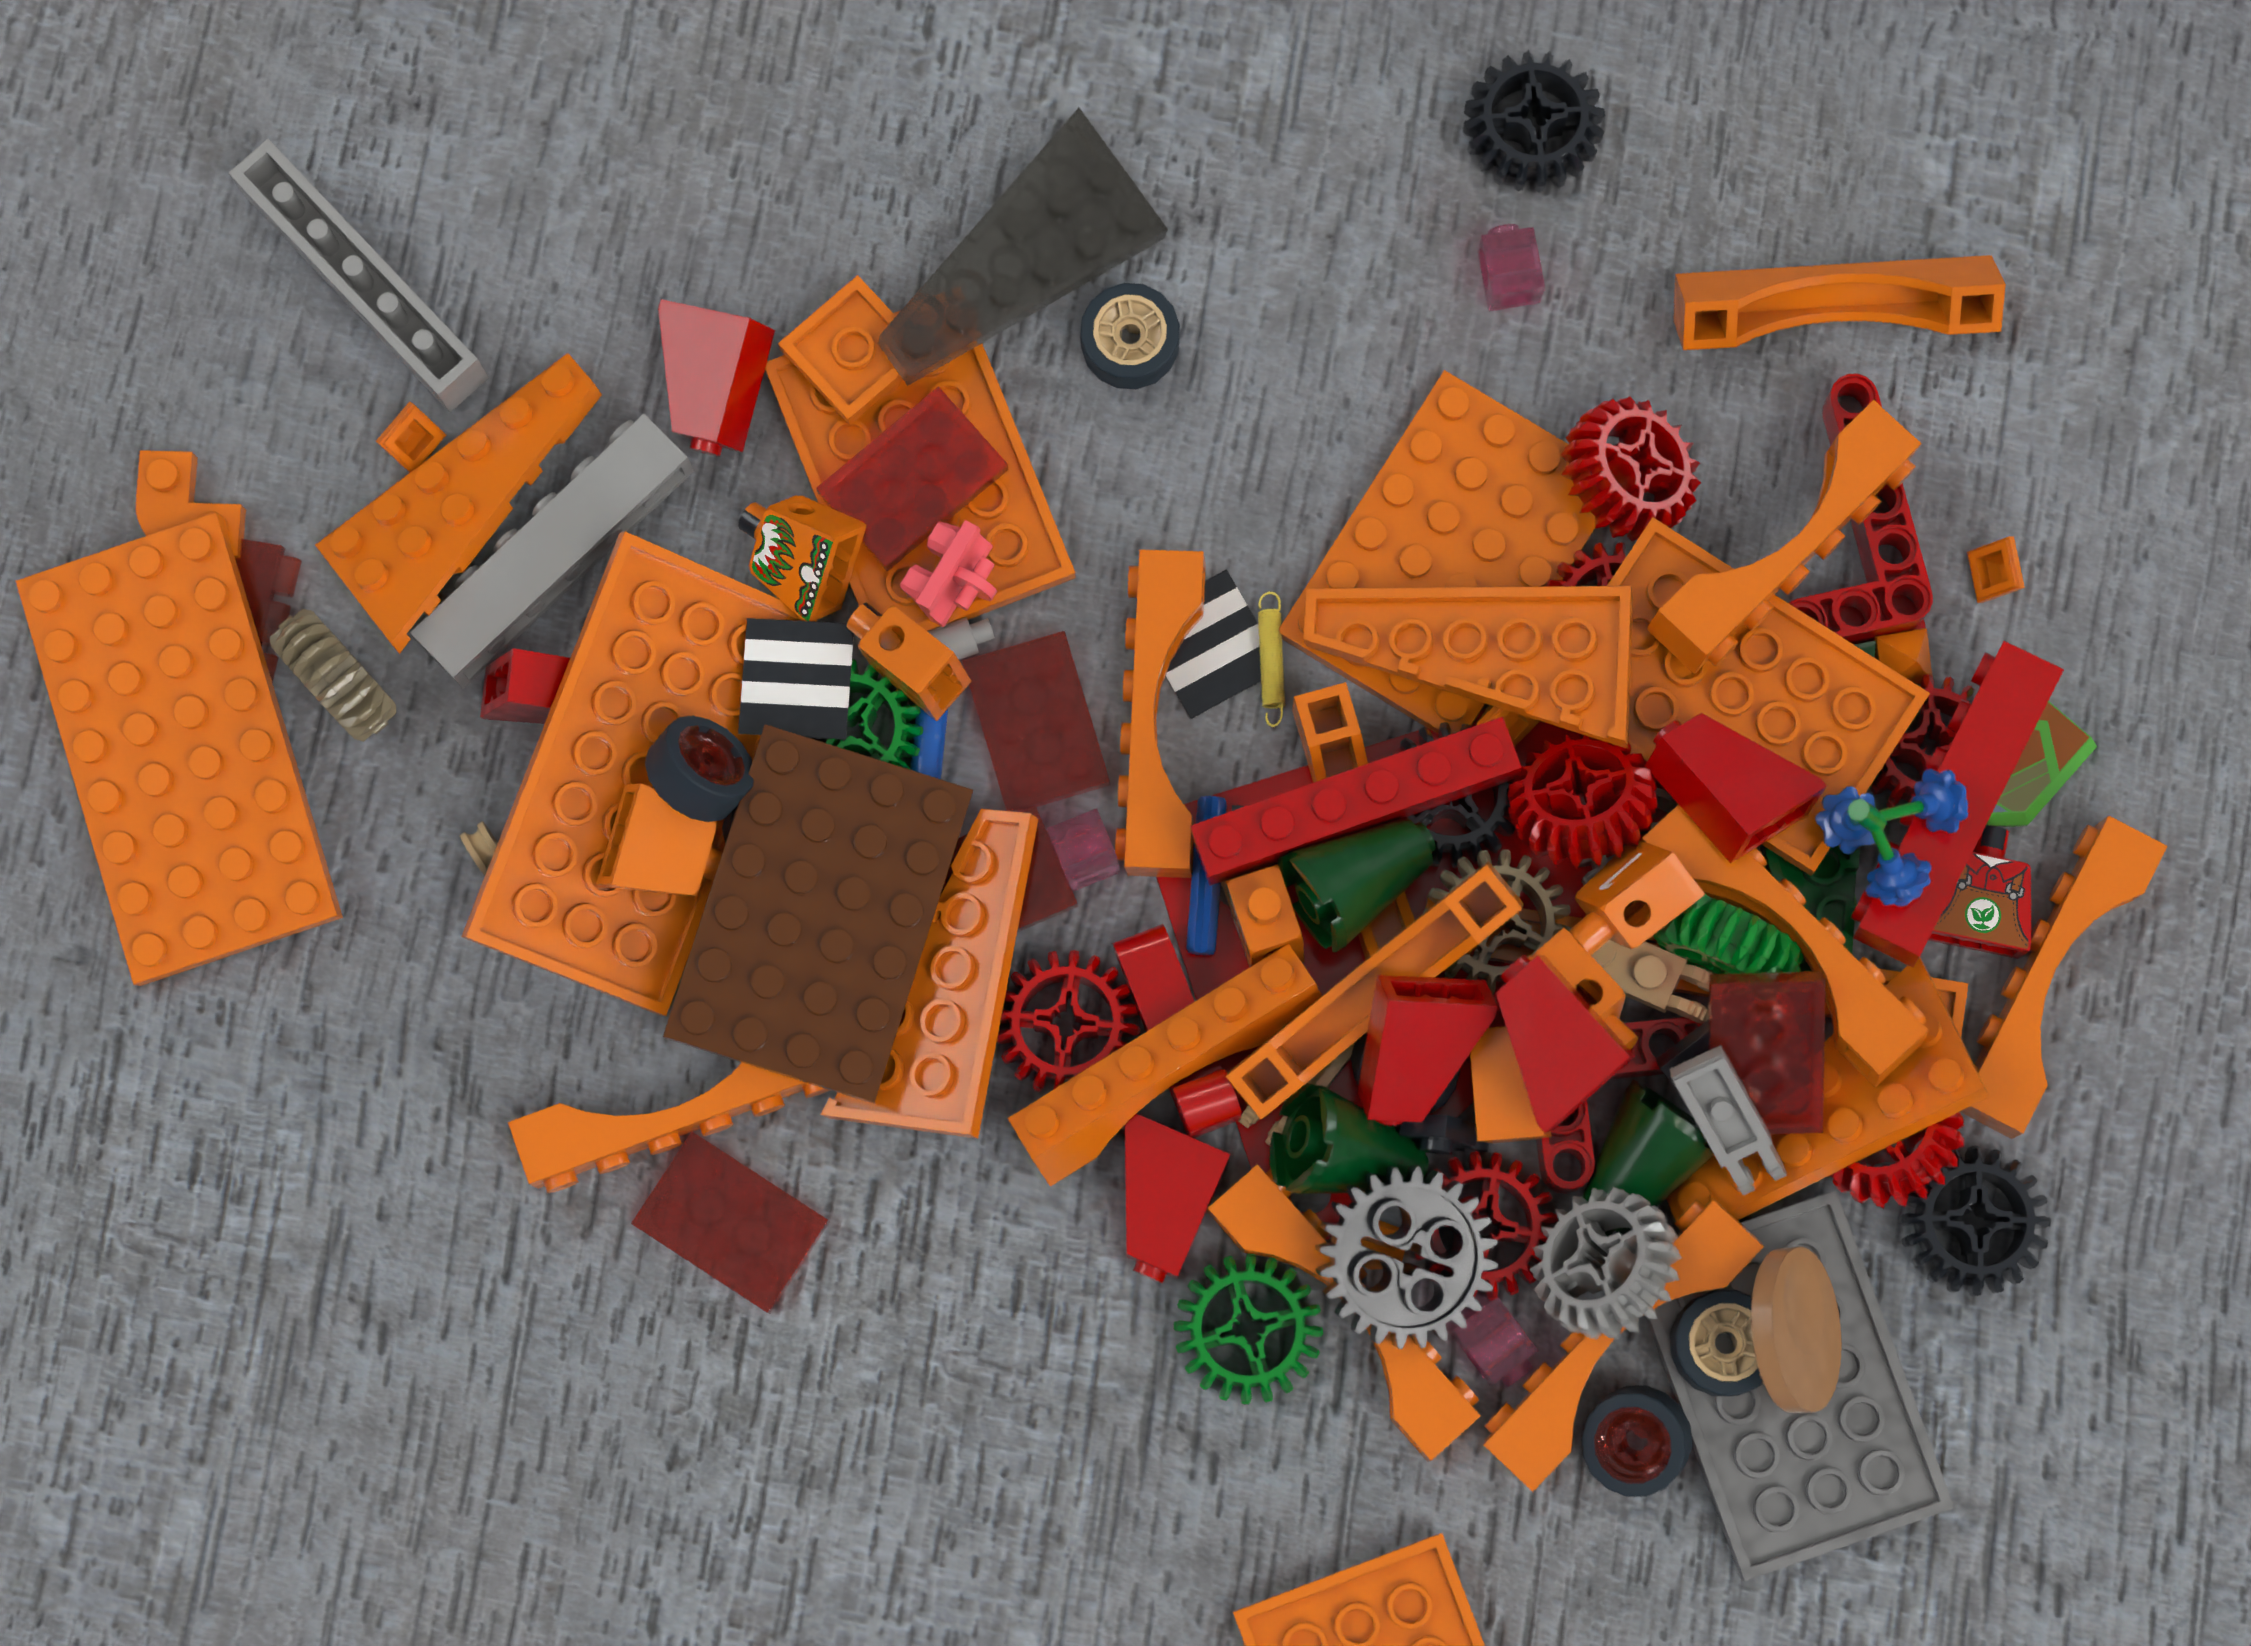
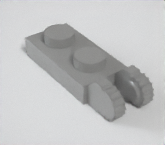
M1721 1045L1670 1069L1671 1078L1719 1164L1722 1168L1727 1167L1743 1195L1754 1191L1755 1187L1754 1178L1749 1168L1744 1165L1742 1158L1757 1151L1766 1171L1775 1181L1787 1176L1784 1164L1772 1143L1770 1132Z

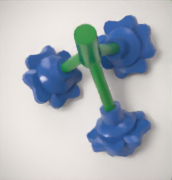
M1933 769L1925 770L1922 775L1923 781L1917 782L1914 785L1916 796L1912 798L1911 803L1883 810L1875 808L1872 794L1864 793L1859 796L1857 789L1853 786L1845 787L1837 795H1826L1823 797L1821 803L1825 811L1816 814L1815 822L1823 830L1824 844L1826 846L1835 847L1839 845L1843 853L1851 854L1859 846L1872 845L1874 843L1877 845L1880 852L1877 858L1880 867L1867 875V880L1870 884L1865 891L1869 897L1879 898L1884 905L1905 906L1913 899L1919 898L1923 888L1930 884L1931 880L1928 875L1932 869L1930 862L1918 860L1914 853H1906L1900 856L1897 849L1890 847L1883 829L1889 820L1914 814L1920 819H1926L1927 828L1931 832L1944 830L1948 833L1957 832L1959 821H1963L1968 817V801L1966 798V787L1961 782L1956 781L1952 770H1945L1941 773Z

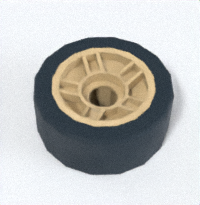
M1122 283L1104 289L1090 301L1082 316L1080 342L1086 364L1099 380L1113 387L1137 390L1155 384L1171 370L1179 354L1180 323L1174 306L1161 292L1144 284ZM1127 328L1129 333L1136 335L1141 333L1139 340L1133 344L1123 342L1121 340L1122 330Z
M1714 1290L1692 1299L1677 1314L1670 1332V1354L1678 1373L1694 1389L1711 1396H1738L1758 1388L1763 1383L1753 1345L1751 1295L1739 1290ZM1729 1332L1733 1334L1731 1340L1735 1350L1732 1353L1723 1354L1717 1350L1715 1340L1720 1333Z

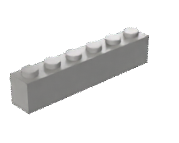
M266 139L229 172V175L243 195L449 412L453 411L489 379L474 354L269 139Z
M645 414L640 416L635 422L628 420L619 426L610 437V446L597 458L590 456L583 460L571 474L572 481L558 494L552 492L541 499L532 511L534 517L519 531L512 529L505 533L493 548L495 553L480 567L474 565L462 573L454 584L456 590L441 604L439 603L430 616L423 613L415 624L417 626L410 634L463 689L613 549L619 533L624 531L631 532L694 472L688 457Z

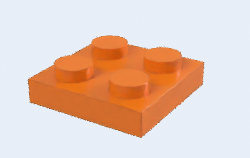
M858 275L778 343L781 352L849 425L929 358L928 350Z

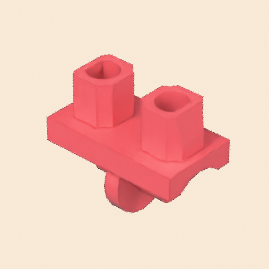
M966 520L961 528L938 522L930 534L927 544L931 553L942 558L936 569L932 573L918 565H914L908 570L900 585L906 595L917 603L930 621L942 627L946 625L957 606L967 611L976 596L992 601L997 593L996 588L986 580L995 566L986 559L993 546L980 535L981 530L978 526Z

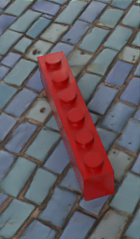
M2003 641L1996 656L1985 652L1970 681L1980 686L1972 704L1961 699L1947 729L1956 733L1948 751L1937 746L1926 770L1933 769L1939 773L1945 770H1952L1956 781L1961 782L1966 787L1968 817L1963 821H1959V829L1954 833H1948L1944 830L1931 832L1927 828L1926 819H1920L1914 814L1901 817L1899 823L1908 827V830L1900 846L1889 841L1890 847L1897 849L1900 856L1906 853H1914L1918 860L1930 862L1932 869L1928 875L1931 882L1923 888L1919 898L1913 899L1908 905L1900 907L1894 904L1884 905L1879 898L1869 897L1864 890L1851 916V919L1860 923L1853 939L1912 968L1915 966L2064 671L2063 668L2006 641Z
M1502 716L1190 825L1191 835L1209 886L1277 863L1279 857L1290 851L1292 852L1296 849L1408 817L1514 780L1520 774L1522 767Z

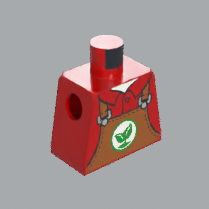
M1991 825L1985 826L1928 941L2019 959L2030 952L2031 867L2025 862L2005 859L2009 837L2007 829Z

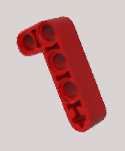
M1163 924L1112 943L1126 983L1130 985L1134 1003L1138 1005L1139 1015L1146 1032L1195 1002ZM1219 1060L1185 1077L1169 1088L1187 1135L1192 1138L1241 1120L1242 1112L1231 1082L1226 1077L1225 1069L1221 1068Z

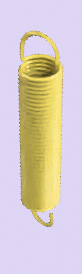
M1266 592L1259 599V609H1261L1262 598L1268 594L1276 596L1278 609H1265L1258 612L1261 698L1263 707L1271 709L1280 708L1281 710L1280 719L1276 724L1269 723L1268 713L1265 715L1267 724L1275 727L1281 722L1283 707L1286 706L1284 699V663L1282 660L1283 642L1282 635L1279 633L1282 622L1281 613L1279 612L1281 602L1276 593Z

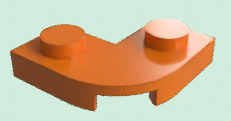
M140 450L136 515L145 535L148 536L216 512L223 517L235 560L242 561L246 509L241 504L194 503L198 457L193 452Z

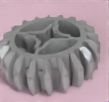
M1615 1187L1609 1195L1603 1190L1593 1188L1589 1202L1583 1197L1573 1196V1210L1568 1213L1565 1210L1555 1209L1559 1222L1554 1228L1541 1227L1548 1239L1546 1244L1532 1247L1535 1255L1542 1261L1530 1268L1533 1277L1539 1281L1533 1290L1537 1293L1538 1298L1545 1302L1544 1308L1546 1312L1555 1320H1560L1561 1325L1570 1332H1577L1578 1334L1581 1332L1586 1337L1598 1340L1602 1333L1608 1338L1619 1339L1622 1327H1625L1630 1332H1639V1317L1642 1315L1649 1319H1657L1653 1305L1658 1299L1661 1301H1671L1669 1293L1664 1287L1666 1283L1680 1280L1677 1271L1670 1265L1682 1258L1679 1250L1672 1245L1678 1237L1674 1229L1666 1223L1667 1219L1664 1213L1655 1206L1651 1207L1650 1202L1641 1195H1635L1634 1193L1629 1195L1624 1190ZM1616 1228L1634 1229L1625 1235H1622L1620 1232L1612 1236H1606L1605 1234L1606 1231ZM1603 1290L1606 1293L1605 1297L1594 1300H1580L1578 1296L1586 1292L1594 1294Z

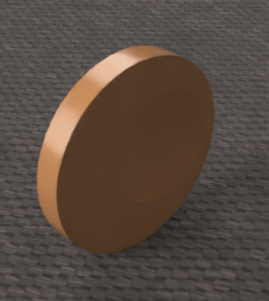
M1805 1247L1774 1249L1766 1255L1758 1269L1752 1295L1751 1325L1758 1368L1769 1395L1782 1410L1788 1413L1817 1412L1822 1410L1831 1400L1840 1372L1842 1349L1841 1325L1835 1293L1826 1269L1812 1251Z

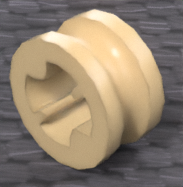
M482 821L477 824L478 829L474 834L464 832L460 835V838L470 856L485 876L498 842Z

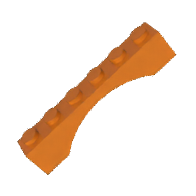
M1992 255L1675 274L1673 321L1683 350L1733 348L1777 330L1833 321L1896 323L1925 328L1947 335L2001 332L2006 283Z
M1873 400L1838 434L1824 455L1823 482L1817 506L1803 530L1777 552L1751 565L1719 573L1695 574L1657 611L1647 630L1694 674L1708 660L1716 667L1738 644L1732 636L1744 625L1751 631L1754 630L1773 610L1774 606L1769 600L1780 589L1789 595L1807 577L1810 570L1804 565L1817 554L1822 560L1826 559L1846 537L1840 530L1851 519L1860 525L1876 509L1881 501L1875 495L1886 484L1894 491L1916 468L1910 459L1922 443Z
M1139 549V566H1129L1128 598H1137L1136 618L1126 619L1125 647L1126 650L1135 651L1134 670H1124L1123 702H1132L1131 723L1122 722L1120 752L1121 755H1130L1129 775H1119L1118 807L1127 808L1126 828H1117L1115 840V859L1125 861L1124 867L1128 876L1192 878L1194 841L1190 825H1193L1194 821L1191 813L1176 795L1163 769L1158 750L1157 712L1161 687L1170 662L1187 634L1204 616L1206 576L1204 551Z
M1346 682L1294 696L1292 712L1313 782L1368 764L1361 730ZM1405 891L1358 934L1365 960L1415 921Z
M1679 805L1642 837V842L1672 851L1706 895L1738 905L1759 916L1767 923L1775 925L1777 930L1788 934L1791 940L1797 942L1804 955L1803 958L1809 964L1824 992L1833 1023L1835 1048L1874 1087L1880 1084L1924 1043L1929 1030L1923 1025L1926 1022V1018L1920 1009L1906 997H1901L1898 1000L1883 985L1886 982L1884 975L1870 960L1865 957L1857 960L1843 946L1846 940L1839 929L1826 918L1818 921L1803 906L1806 904V900L1791 882L1786 879L1778 882L1764 868L1767 862L1757 848L1730 864Z
M2109 815L2096 824L2095 827L2088 824L2084 828L2072 853L2079 856L2072 873L2069 874L2064 871L2050 893L2049 900L2054 902L2055 906L2047 922L2039 919L2031 931L2030 950L2032 952L2023 969L2018 966L2014 967L2001 991V995L2008 999L1999 1017L1991 1014L1977 1038V1043L1984 1047L1974 1065L1990 1097L1960 1111L1961 1113L2010 1139L2024 1133L2048 1086L2041 1053V1021L2045 997L2056 968L2072 943L2093 921L2108 911L2125 905L2144 894L2168 847L2167 845Z
M1489 861L1486 862L1232 1068L1226 1075L1227 1079L1258 1117L1263 1119L1368 1032L1377 975L1435 978L1523 909L1524 903Z
M1287 944L1007 1119L1031 1159L1051 1187L1096 1159L1108 1142L1130 1118L1155 1097L1180 1080L1211 1063L1232 1054L1261 1046L1322 995L1290 944Z
M741 1063L729 1076L706 1093L679 1106L649 1114L614 1116L585 1112L558 1103L509 1121L508 1125L529 1185L537 1189L545 1186L547 1193H552L577 1184L576 1174L597 1167L599 1174L608 1173L630 1164L628 1155L647 1148H649L651 1155L663 1153L682 1144L680 1136L699 1129L702 1136L711 1135L733 1126L731 1117L752 1110L754 1117L766 1115L785 1106L783 1098L803 1091L805 1097L810 1098L830 1090Z
M1257 1164L1208 1207L1207 1213L1243 1253L1275 1258L1277 1261L1301 1269L1326 1286L1334 1282L1333 1278L1323 1277L1316 1273V1268L1330 1262V1256L1315 1250V1245L1327 1243L1324 1239L1330 1234L1320 1227L1322 1221L1312 1210L1308 1209L1303 1214L1299 1212L1288 1199L1292 1192L1285 1190L1286 1187L1275 1183L1271 1169L1265 1173ZM1361 1267L1359 1272V1280L1361 1285L1363 1287H1366L1361 1280H1363L1368 1274L1363 1269V1267ZM1370 1324L1366 1328V1331L1368 1332L1369 1336L1372 1324ZM1389 1331L1381 1344L1373 1341L1372 1343L1381 1360L1388 1388L1390 1420L1426 1461H1432L1481 1416L1473 1408L1479 1399L1459 1376L1449 1381L1435 1364L1442 1357L1428 1340L1426 1347L1421 1348L1415 1344L1408 1334L1403 1349H1398L1393 1346Z
M1713 1197L1705 1206L1696 1199L1674 1223L1681 1231L1677 1234L1678 1238L1672 1245L1679 1250L1682 1258L1670 1266L1677 1271L1680 1280L1666 1283L1664 1289L1669 1293L1670 1299L1674 1300L1699 1291L1726 1288L1764 1247L1763 1243ZM1658 1299L1653 1308L1655 1309L1668 1301ZM1571 1332L1560 1344L1567 1353L1553 1368L1544 1361L1523 1383L1522 1386L1529 1393L1515 1408L1507 1402L1504 1403L1484 1425L1491 1432L1485 1439L1484 1446L1532 1492L1571 1452L1574 1419L1581 1392L1596 1362L1615 1338H1608L1602 1333L1598 1340L1586 1337L1581 1332L1579 1334Z

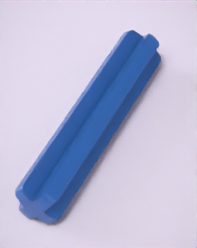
M1218 796L1199 797L1196 823L1225 814L1227 810L1225 798ZM1195 843L1186 947L1188 953L1212 955L1216 951L1221 882L1209 886Z

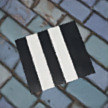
M1227 569L1205 581L1204 616L1183 640L1171 660L1166 674L1190 720L1261 682L1259 625Z
M747 618L738 734L761 735L766 724L807 738L846 740L854 633L846 627L847 623Z

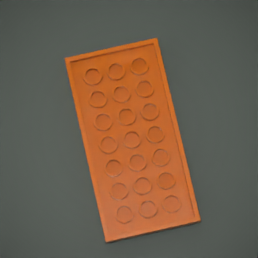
M215 512L16 580L15 582L133 985L143 986L343 918L223 517Z
M626 531L619 533L461 937L657 1015L666 1016L687 963L713 880L702 877L696 896H680L597 885L624 787L628 784L641 783L654 789L648 779L645 767L648 750L667 726L679 717L697 716L709 719L726 728L743 744L753 762L761 735L738 734L747 618L803 620L778 598ZM682 754L687 764L698 775L712 783L719 784L714 774L702 762L689 755ZM723 819L716 821L717 828L712 846L724 850Z

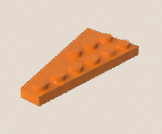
M569 353L561 357L315 544L399 654L411 640L407 633L423 613L430 616L441 602L437 595L453 574L463 573L513 510L510 501L524 483L531 486L543 470L539 464L554 445L563 444L567 441L602 396L595 383Z
M1631 586L1306 589L1303 640L1309 648L1624 748L1628 746L1633 608Z
M980 809L950 866L953 873L939 898L875 1103L873 1104L837 1092L834 1099L829 1097L820 1115L829 1119L978 1139L1039 820L1031 813Z
M1920 957L1913 968L1907 965L1885 987L1898 1000L1901 997L1908 998L1923 1013L1926 1018V1022L1923 1025L1929 1030L1924 1043L1880 1084L1874 1087L1835 1048L1834 1034H1832L1804 1060L1814 1078L1761 1117L1771 1134L1772 1143L1784 1164L1787 1176L1775 1181L1766 1171L1757 1151L1742 1158L1744 1165L1749 1168L1754 1178L1755 1187L1754 1191L1743 1195L1727 1167L1722 1168L1714 1155L1666 1198L1675 1220L1696 1199L1705 1206L1712 1197L1732 1216L1740 1220L1846 1168L1854 1162H1858L1990 1097Z

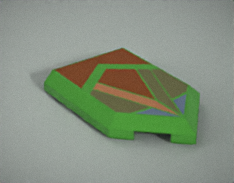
M2048 701L1986 825L2005 827L2027 826L2097 747L2091 736L2051 702Z

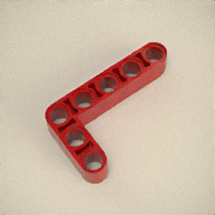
M1858 373L1847 374L1840 377L1833 384L1822 408L1830 446L1838 434L1862 412L1850 413L1845 411L1838 402L1839 397L1851 396L1856 398L1862 406V411L1873 400L1882 407L1878 390L1868 377ZM1903 483L1894 491L1886 484L1876 494L1887 502L1889 512H1872L1860 525L1852 519L1850 520L1867 583L1801 597L1789 602L1790 605L1852 644L1874 641V636L1916 629L1929 613L1933 603L1932 590ZM1881 545L1896 547L1902 555L1903 562L1899 564L1885 562L1878 552V547ZM1895 595L1909 597L1916 606V613L1913 615L1899 613L1892 604V597ZM1845 606L1858 609L1864 617V625L1855 627L1847 625L1842 620L1839 609Z
M1759 1009L1770 1023L1780 1028L1784 1039L1794 1049L1799 1041L1800 1034L1796 1019L1783 1009ZM1685 1017L1624 1023L1639 1037L1636 1044L1630 1050L1635 1057L1609 1080L1664 1074L1658 1066L1656 1057L1650 1051L1649 1039L1651 1035L1665 1034L1676 1044L1702 1024ZM1587 1100L1574 1111V1120L1571 1125L1565 1127L1557 1126L1551 1131L1550 1138L1536 1139L1539 1170L1542 1180L1549 1189L1557 1193L1568 1194L1577 1191L1590 1180L1594 1172L1595 1161ZM1570 1153L1579 1160L1581 1174L1577 1180L1564 1181L1555 1174L1553 1160L1557 1154Z

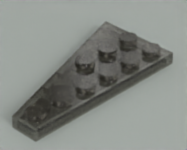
M1078 107L880 334L878 345L908 386L1163 240L1168 228L1080 107Z

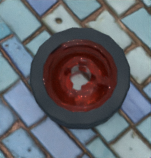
M697 716L679 717L668 725L648 750L645 761L648 779L657 794L674 810L691 819L704 822L719 821L727 817L752 789L754 779L749 775L752 758L743 744L726 728L709 719Z
M1647 1385L1625 1386L1607 1394L1587 1416L1581 1433L1582 1456L1591 1475L1606 1489L1626 1497H1647L1666 1489L1686 1466L1692 1449L1691 1425L1682 1407L1667 1393ZM1631 1430H1633L1634 1435L1639 1436L1641 1439H1648L1649 1442L1642 1450H1635L1629 1446L1627 1436Z

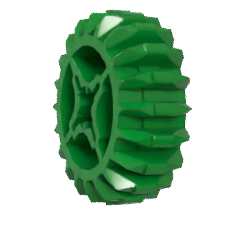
M852 659L850 693H862L868 696L866 699L861 697L853 706L848 707L847 726L852 728L858 722L861 723L858 726L866 742L861 738L857 739L849 736L845 741L841 739H828L826 743L910 770L901 758L911 759L919 754L920 749L907 741L922 735L923 727L907 723L916 719L921 713L920 708L917 705L903 706L910 699L900 689L892 692L895 686L891 684L887 677L883 676L878 682L879 673L872 665L868 664L864 674L859 675L858 664L855 659ZM882 704L890 710L895 722L894 736L889 748L881 744L879 738L872 733V726L878 718L877 711Z
M1706 894L1653 935L1661 949L1686 959L1687 964L1697 966L1725 980V985L1734 991L1739 990L1750 996L1756 995L1762 999H1780L1786 995L1789 987L1792 984L1794 985L1801 970L1799 966L1804 957L1797 942L1791 940L1788 934L1777 930L1775 925L1761 920L1759 916L1752 915L1741 907L1732 906L1723 900L1713 899Z
M1255 1254L1246 1255L1245 1271L1236 1270L1235 1260L1232 1256L1225 1257L1224 1267L1227 1275L1219 1277L1212 1265L1206 1266L1204 1273L1211 1282V1285L1205 1289L1198 1281L1191 1280L1188 1283L1189 1290L1197 1295L1199 1299L1196 1304L1185 1299L1179 1300L1177 1308L1192 1314L1191 1322L1175 1321L1173 1328L1174 1331L1180 1333H1191V1340L1183 1341L1176 1345L1178 1354L1194 1350L1198 1357L1185 1366L1186 1372L1192 1374L1204 1366L1209 1373L1201 1380L1200 1387L1203 1390H1207L1211 1387L1215 1378L1221 1380L1224 1384L1220 1390L1219 1398L1227 1401L1231 1395L1232 1386L1242 1387L1240 1399L1243 1405L1250 1404L1252 1398L1251 1388L1260 1387L1261 1397L1264 1402L1272 1401L1273 1392L1269 1384L1276 1380L1282 1391L1286 1394L1291 1392L1293 1386L1285 1374L1291 1369L1297 1376L1303 1379L1308 1376L1309 1370L1297 1360L1300 1355L1317 1359L1320 1351L1313 1346L1305 1345L1306 1337L1317 1338L1323 1335L1322 1327L1306 1326L1305 1318L1320 1314V1306L1313 1304L1302 1308L1299 1300L1311 1293V1287L1305 1284L1295 1292L1288 1287L1297 1274L1293 1268H1289L1281 1280L1272 1276L1277 1267V1259L1272 1257L1266 1262L1264 1273L1255 1271ZM1244 1284H1257L1272 1290L1283 1299L1289 1309L1271 1313L1258 1311L1252 1306ZM1228 1288L1233 1308L1232 1319L1222 1327L1202 1333V1318L1207 1306L1217 1294ZM1239 1301L1243 1303L1245 1313L1249 1314L1252 1322L1261 1321L1265 1323L1272 1320L1277 1322L1265 1326L1264 1334H1256L1260 1339L1255 1344L1258 1357L1254 1356L1251 1344H1247L1244 1336L1235 1337L1232 1335L1220 1338V1335L1232 1332L1233 1324L1240 1325V1322L1236 1319L1242 1313ZM1294 1325V1339L1287 1357L1277 1367L1269 1371L1264 1352L1265 1338L1274 1331ZM1225 1345L1239 1347L1247 1357L1252 1375H1239L1224 1369L1215 1362L1207 1349Z

